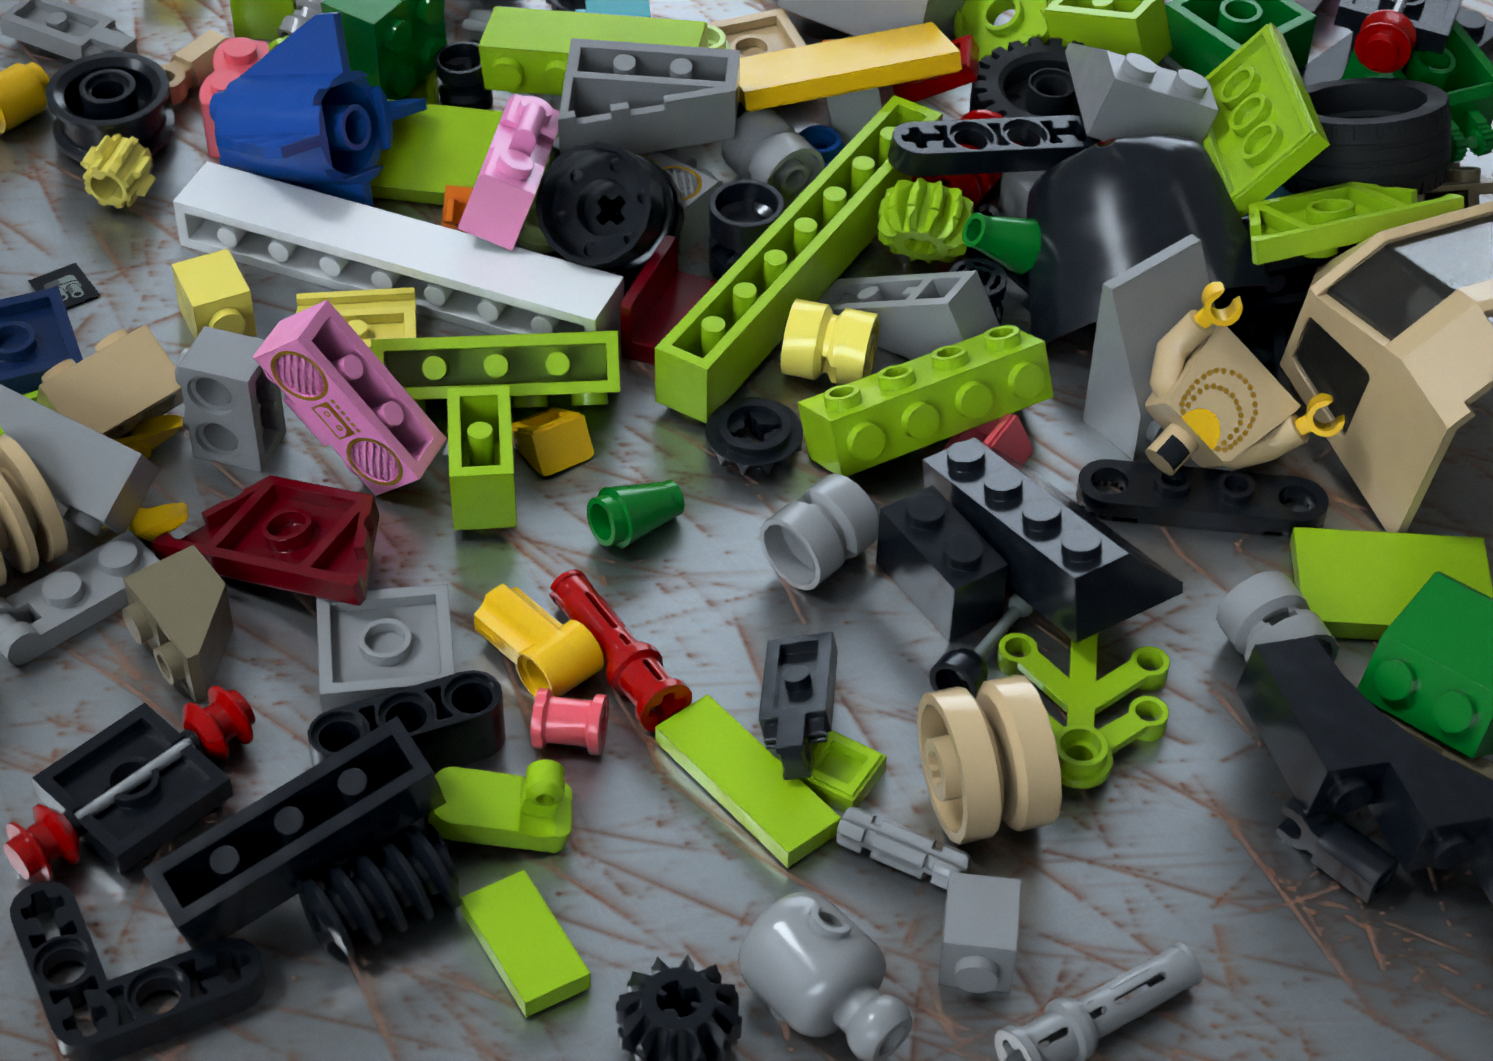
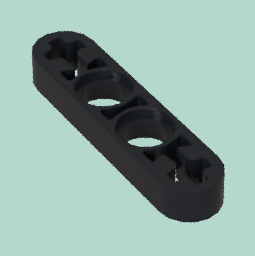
M1073 115L907 122L900 124L893 131L888 161L897 171L909 176L919 177L1048 171L1068 157L1097 144L1101 140L1087 136L1082 117ZM1013 142H1021L1031 147H1024ZM959 144L971 145L978 149H969Z

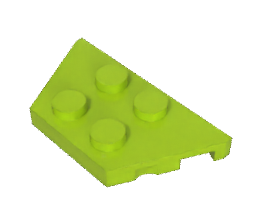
M1352 181L1249 203L1252 262L1255 265H1261L1302 255L1308 258L1331 257L1338 253V247L1359 244L1380 231L1464 209V196L1449 193L1441 198L1418 202L1417 189L1382 187L1377 184Z

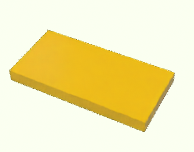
M933 22L742 57L740 58L739 100L746 111L752 112L956 73L962 70L960 50Z

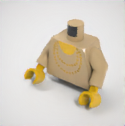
M1211 282L1202 292L1201 300L1203 307L1199 311L1190 310L1156 345L1149 381L1152 393L1146 400L1145 408L1164 431L1145 450V454L1152 464L1167 475H1174L1189 458L1202 468L1223 466L1231 470L1270 462L1308 442L1309 433L1313 432L1321 437H1331L1340 432L1345 424L1344 414L1337 416L1328 423H1322L1314 417L1315 412L1319 408L1333 402V396L1325 393L1315 395L1309 401L1305 415L1299 417L1293 414L1301 405L1227 327L1235 323L1242 314L1243 305L1240 296L1234 298L1226 308L1216 309L1211 306L1225 290L1222 282Z

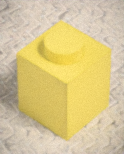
M229 249L171 264L179 309L194 339L197 338L204 326L251 337L257 335L251 291Z

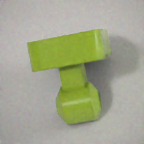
M546 759L532 762L526 769V778L522 775L461 767H446L436 774V779L446 803L428 814V823L434 826L442 838L549 853H558L565 848L572 829V789L565 783V769L560 763Z

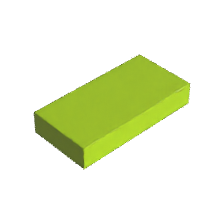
M525 870L460 897L461 913L526 1018L591 988L590 971Z

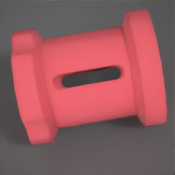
M539 688L536 693L531 717L530 736L532 748L544 749L547 743L587 747L590 755L601 756L608 727V696L596 694L593 700L553 696L551 689Z

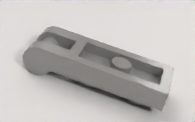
M128 530L7 598L0 596V652L10 663L23 665L129 605L123 578L160 560Z

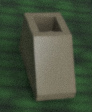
M192 545L124 577L123 580L129 605L122 608V615L135 641L139 644L147 641L154 649L153 653L156 663L167 682L171 685L180 682L194 702L197 703L208 697V689L212 687L232 634L233 622L226 583L199 550Z

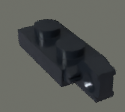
M833 632L770 640L767 642L759 723L764 743L766 744V750L775 749L776 754L780 756L784 781L812 776L814 764L812 744L827 742L829 738L828 732L832 731L838 656Z

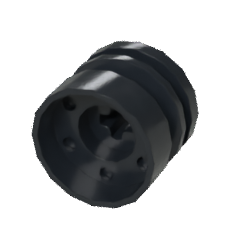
M598 141L573 146L557 157L541 178L536 198L538 226L551 248L569 261L620 276L640 274L666 234L677 237L679 241L685 218L682 194L669 173L651 160L635 155L619 146ZM621 204H623V207L621 208V213L625 217V219L622 223L619 224L618 222L621 219V215L617 211V209Z

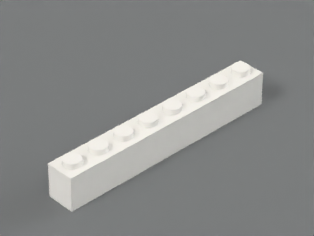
M208 161L173 200L181 246L209 254L229 249L232 257L237 262L338 291L415 287L416 313L488 334L619 331L621 327L620 304L624 298V277L515 246L511 251L472 234Z

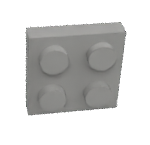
M448 584L367 590L365 601L360 606L316 597L319 693L322 712L455 674Z

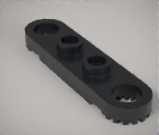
M1113 459L1095 460L1085 465L1079 473L1076 492L1078 504L1081 507H1085V510L1089 513H1095V517L1098 519L1103 515L1106 516V520H1112L1113 517H1117L1118 520L1133 518L1137 519L1139 524L1263 535L1264 531L1281 532L1283 536L1287 537L1289 533L1292 534L1293 527H1323L1329 506V498L1325 490L1317 483L1302 477L1181 466L1171 476L1163 473L1152 463ZM1101 481H1103L1104 485H1107L1108 481H1110L1112 487L1118 484L1117 489H1123V491L1117 494H1106L1098 491L1094 485L1100 486ZM1287 499L1289 503H1293L1294 499H1298L1297 504H1301L1304 501L1303 506L1309 507V511L1295 512L1287 509L1282 504H1285Z

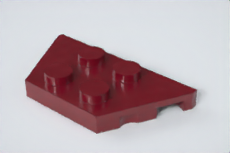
M269 475L245 488L237 497L222 501L201 512L205 526L181 539L174 538L166 531L151 542L155 555L159 560L194 545L219 576L360 606L366 598L380 514L374 495Z

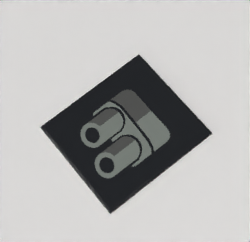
M76 262L28 280L34 291L58 286L65 308L100 295Z

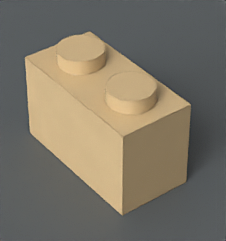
M146 324L131 333H128L126 329H120L109 334L95 346L94 350L96 353L78 363H75L73 359H67L58 363L42 376L41 380L43 383L39 385L37 395L38 403L111 439L128 436L136 425L148 419L164 415L183 402L181 385L177 384L175 379L176 367Z

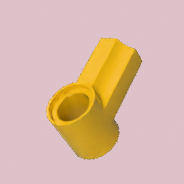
M501 584L485 595L480 608L474 613L475 630L515 664L521 682L534 698L539 688L551 689L553 696L561 697L604 667L603 652L593 634L583 624L576 620H569L562 625L517 586L509 588L505 584Z

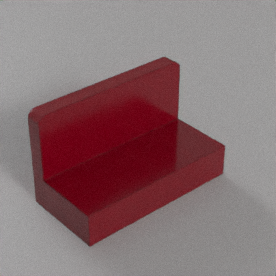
M666 234L621 301L622 357L655 366V347L717 283L714 280L678 271V238Z

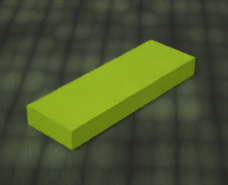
M709 694L655 726L656 743L787 868L837 835V827L841 817L800 779L784 781L781 761L769 750H766L763 744Z

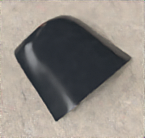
M1156 134L1134 135L1100 141L1050 168L1034 182L1029 191L1027 218L1035 219L1041 231L1039 255L1034 266L1029 270L1031 335L1045 341V345L1058 337L1097 322L1103 283L1190 234L1201 240L1210 283L1222 282L1225 289L1274 285L1264 264H1253L1249 234L1209 154L1192 137Z

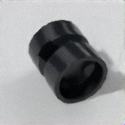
M745 179L722 184L713 191L709 200L710 237L708 263L710 273L717 281L784 212L783 196L775 187L765 182Z

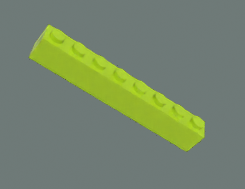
M895 95L877 112L655 347L656 402L707 423L710 415L718 407L726 403L784 338L788 316L796 298L817 302L879 233L877 229L879 221L877 214L880 201L884 199L886 189L894 187L898 180L906 179L912 182V176L897 171L888 161V152L894 129L900 124L907 122L942 121L943 113Z

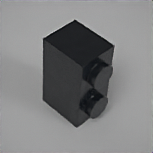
M934 485L880 508L876 562L949 643L1002 618L1008 573L1007 562Z

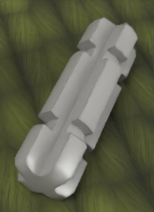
M849 807L840 819L837 827L836 841L839 845L862 854L865 848L871 850L870 858L920 879H923L926 873L932 876L930 883L946 890L949 872L969 874L971 857L968 853L945 844L942 850L935 847L937 840L886 819L880 825L875 822L876 815L857 807Z

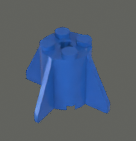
M327 12L314 15L241 76L231 81L224 91L214 93L210 100L209 112L212 120L215 122V137L220 153V165L374 207L370 181L378 176L384 165H376L380 159L381 150H390L393 139L392 121L427 110L426 99L387 101L386 95L380 86H370L367 80L363 78L369 75L363 71H350L341 13Z

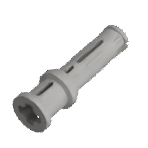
M1180 942L1174 943L1166 951L1118 975L1113 980L1077 1000L1071 997L1056 998L1047 1003L1043 1015L1021 1027L1008 1025L998 1030L995 1035V1049L999 1061H1085L1094 1054L1098 1047L1099 1039L1130 1021L1143 1016L1148 1011L1173 998L1185 989L1193 988L1201 983L1203 975L1201 965L1189 947ZM1144 984L1150 987L1120 1005L1115 1003L1116 1000ZM1044 1041L1050 1042V1044L1045 1047H1041L1039 1045Z

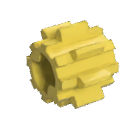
M121 134L113 135L112 138L109 135H105L97 147L92 146L81 161L80 165L87 169L83 176L84 184L86 185L84 189L88 195L92 194L98 199L99 204L103 206L107 204L114 205L116 209L123 208L124 205L132 207L138 196L145 197L156 178L149 173L153 167V163H151L153 160L151 158L152 154L148 148L144 149L138 143L139 139L133 136L125 138Z

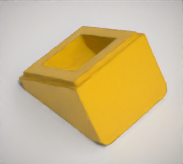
M552 407L512 423L514 447L541 475L550 476L589 460L594 456V449L585 416L578 412Z

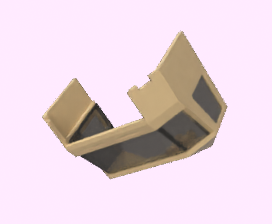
M1493 201L1380 231L1319 266L1280 362L1281 368L1290 379L1306 407L1315 395L1325 393L1333 396L1332 403L1319 408L1315 412L1314 417L1318 421L1328 423L1337 416L1345 415V424L1342 430L1336 435L1326 438L1386 532L1407 533L1457 429L1476 416L1469 405L1493 388V325L1488 320L1489 317H1493Z

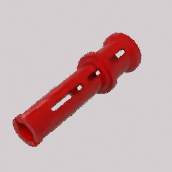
M578 569L568 570L554 580L550 587L553 592L549 593V597L570 620L580 622L593 634L603 652L604 663L607 667V682L616 694L627 696L636 707V718L645 730L654 732L655 726L691 705L692 692L684 681L672 678L663 668V657L656 647L652 644L638 641L625 627L626 625L604 598L593 588V585L582 571Z

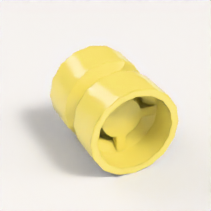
M796 298L791 307L785 328L781 351V373L816 380L822 373H827L830 382L837 385H845L870 376L879 341L880 315L845 308L839 315H834L831 306L828 304Z

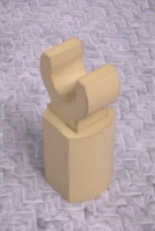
M210 29L175 53L169 64L160 65L165 70L169 79L170 92L167 102L170 105L182 102L187 97L189 88L197 89L214 72V53L219 45L228 37Z

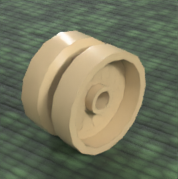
M1018 674L987 680L982 683L976 698L966 688L958 686L924 693L919 702L917 719L919 751L932 806L942 829L950 841L964 844L991 838L998 831L1001 820L1009 828L1016 831L1052 825L1060 813L1062 800L1061 768L1056 740L1048 713L1037 689L1026 676Z

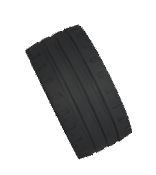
M1350 78L1305 86L1330 145L1281 186L1285 190L1296 194L1353 181L1377 184L1382 187L1417 189L1418 196L1431 192L1446 182L1451 161L1452 117L1449 97L1443 89L1424 82L1398 78Z

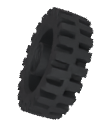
M1029 38L1027 47L1018 40L1010 42L1008 50L1000 46L992 51L991 57L985 56L980 61L977 81L972 82L969 112L986 109L999 113L1005 118L1081 116L1065 54L1067 47L1062 46V39L1051 38L1050 45H1043L1041 38ZM1072 41V43L1084 45V43ZM1022 144L1024 147H1031L1030 145Z

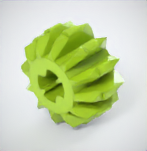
M922 177L918 178L916 182L906 179L898 180L894 187L886 189L884 199L880 201L877 214L879 218L877 228L879 230L878 240L884 245L890 246V252L893 254H904L909 256L911 261L916 259L925 260L930 265L934 264L935 260L945 263L953 262L955 257L964 255L967 246L963 242L962 232L965 222L973 214L974 202L967 197H963L962 190L943 186L941 180L936 183L927 182Z

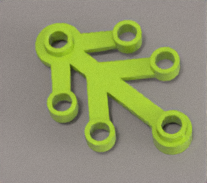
M1023 633L1007 634L1001 638L998 644L996 663L999 670L1008 676L1016 674L1026 676L1067 713V724L1065 727L1048 714L1056 740L1061 768V784L1077 789L1098 786L1109 777L1112 771L1113 754L1135 739L1149 742L1158 740L1165 734L1169 709L1161 699L1154 696L1135 698L1129 705L1128 713L1100 729L1094 727L1096 714L1137 688L1145 691H1154L1165 685L1170 667V659L1163 650L1153 646L1139 647L1133 651L1129 661L1096 681L1098 633L1078 643L1071 639L1069 678L1038 651L1037 643L1032 637ZM1010 653H1020L1024 657H1015L1010 655ZM1142 666H1150L1155 668L1156 670H1145L1142 668ZM1140 716H1149L1154 718L1155 721H1146L1141 719Z

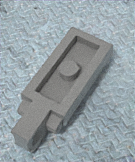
M22 0L0 17L2 35L72 60L104 52L138 54L136 38L125 35L123 31L116 28L115 19L61 0Z

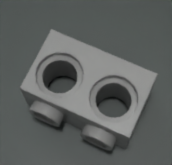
M204 326L191 347L185 348L179 355L175 369V379L182 388L185 405L183 423L185 429L189 430L194 457L262 473L286 434L281 390L266 377L261 366L252 357L265 339Z

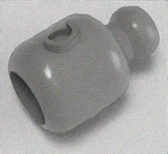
M808 891L786 895L762 913L747 932L742 941L738 957L744 981L770 1007V1011L775 1018L786 1022L798 1033L818 1038L828 1036L841 1029L846 1034L847 1043L852 1053L864 1061L885 1060L899 1048L910 1033L913 1022L907 1005L895 996L883 995L878 991L886 972V961L881 949L825 897Z

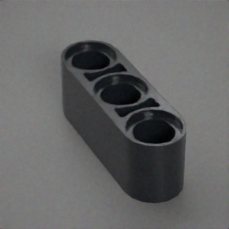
M477 670L463 671L331 709L318 715L311 722L308 729V741L313 767L398 716L434 774H437L446 767H461L495 755L503 747L506 737L502 688L498 680L486 672Z

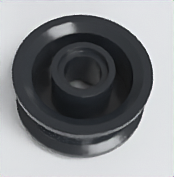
M127 52L92 54L74 60L62 67L52 76L46 88L47 105L56 117L53 124V134L59 149L72 159L81 162L92 146L97 147L105 135H109L112 138L113 135L121 134L125 138L133 136L139 139L138 143L144 149L148 148L151 154L156 153L171 139L176 126L173 109L166 101L170 92V84L165 70L158 63L147 57Z

